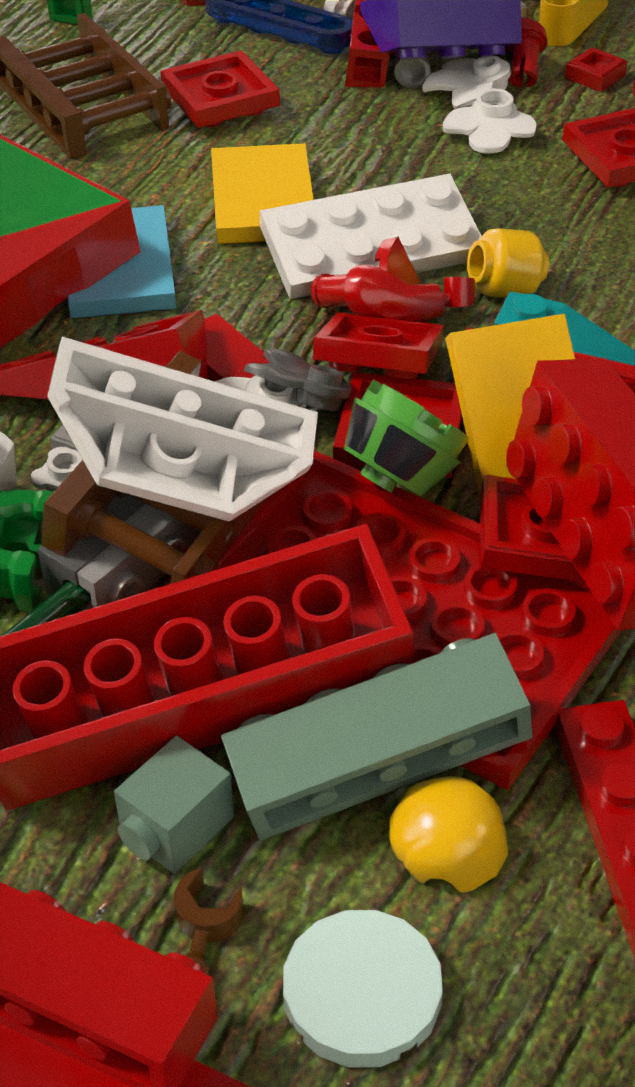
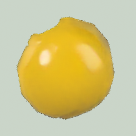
M444 776L416 783L407 789L389 818L391 848L397 858L404 863L405 868L422 884L429 879L435 878L451 883L458 892L473 891L496 877L508 856L506 829L499 806L494 798L475 782L462 777Z

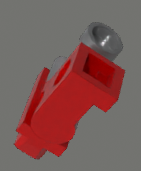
M355 0L345 87H385L390 55L397 56L394 74L396 80L401 85L408 88L423 85L430 75L428 51H425V58L414 60H398V52H381L360 12V2L365 0Z

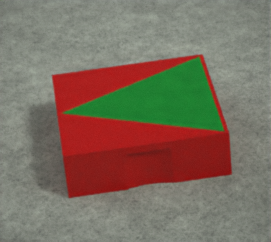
M0 134L1 348L38 323L51 309L66 300L69 295L89 288L139 254L141 250L130 200Z

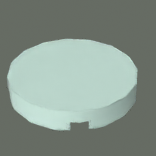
M344 910L316 921L295 940L283 966L284 1010L291 1026L293 1022L295 1029L303 1036L304 1043L319 1057L348 1068L382 1067L399 1060L400 1053L410 1050L416 1043L418 1047L432 1033L441 1009L443 994L441 964L427 938L404 919L377 910Z

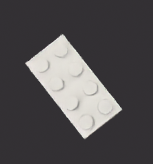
M451 174L260 210L259 219L260 228L289 299L311 295L312 282L316 276H321V274H348L350 269L362 264L379 267L380 261L375 262V256L380 244L385 239L399 236L415 272L420 273L467 263V257L472 244L475 241H479L481 237Z

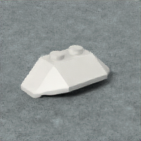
M62 337L47 397L98 486L230 522L306 473L313 464L318 412L66 337Z

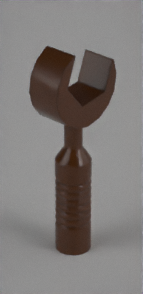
M200 867L187 873L179 881L174 891V907L176 921L181 931L192 939L190 950L185 956L197 962L208 973L209 966L204 957L207 943L218 942L230 937L242 922L244 908L242 887L227 908H199L194 898L204 885L203 870Z

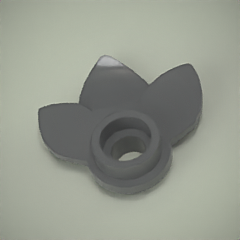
M268 348L264 350L263 359H267L269 363H249L244 368V371L278 385L298 388L296 395L298 401L323 410L339 411L343 399L349 398L352 387L343 378L344 374L326 366L310 365L302 357L281 349Z

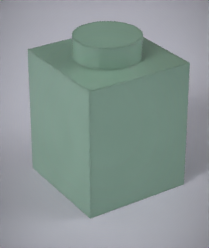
M177 735L114 790L120 824L118 826V833L123 843L137 857L143 860H149L152 857L174 874L234 817L231 773Z

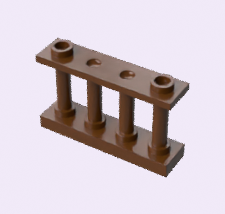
M85 13L77 15L79 38L27 53L22 49L19 50L6 36L0 37V86L69 159L87 154L84 135L88 134L90 128L142 112L160 130L169 128L167 109L171 107V97L165 83L153 76L109 36L103 27L97 25ZM79 56L85 58L84 60L47 71L41 69L42 67ZM99 74L105 77L66 90H62L59 87ZM119 93L125 96L124 98L85 110L76 107Z
M179 351L166 367L199 377L201 360ZM82 460L44 502L42 546L65 557L81 537L88 539L93 535L171 576L170 584L219 569L218 562L267 498L229 522L128 494L201 532L187 552L184 553L105 512V508L116 496L123 498L127 493L98 486Z

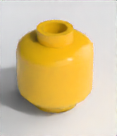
M489 229L480 237L479 241H475L472 244L467 257V271L469 277L475 278L476 287L484 296L507 298L510 291L520 294H533L548 275L549 257L547 252L544 251L540 239L531 231Z

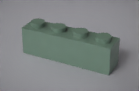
M493 633L477 640L466 638L455 641L445 647L440 654L410 665L400 663L388 666L379 671L373 679L346 689H327L309 698L305 704L279 714H261L244 721L238 729L222 734L221 738L246 811L261 841L531 739V707L497 634Z

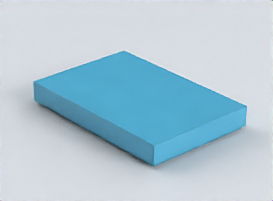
M164 205L131 208L141 252L89 288L69 295L68 304L71 318L176 308Z

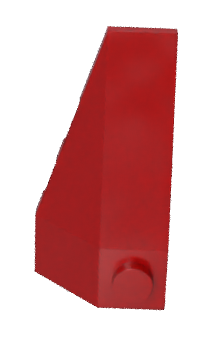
M202 309L134 326L132 331L116 336V342L107 343L106 338H101V336L83 341V343L163 367H166L176 354L182 351L201 360L199 377L208 380L206 329ZM45 351L0 364V395L49 400L47 396L57 357L55 351Z

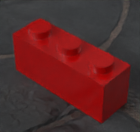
M0 882V1023L132 1087H179L218 1019L213 977L209 976L197 962L183 954L171 952L164 956L136 943L128 932L116 924L108 921H98L96 924H93L67 912L56 899L44 892L30 890L26 894Z

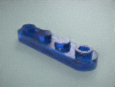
M205 0L206 13L221 23H234L248 27L255 33H268L279 36L289 43H302L320 48L322 52L327 54L341 53L350 46L353 21L341 14L291 0Z

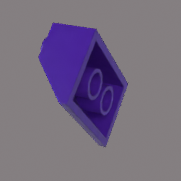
M365 0L360 2V12L380 51L398 52V60L425 58V51L437 50L439 51L440 59L465 57L466 49H478L479 57L489 55L502 56L505 55V47L522 43L520 0Z

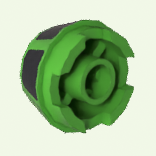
M373 379L362 399L355 398L344 450L366 463L360 472L362 476L390 493L393 492L397 483L417 495L422 496L462 463L457 458L469 437L453 425L448 424L447 426L443 424L442 420L425 410L423 406Z

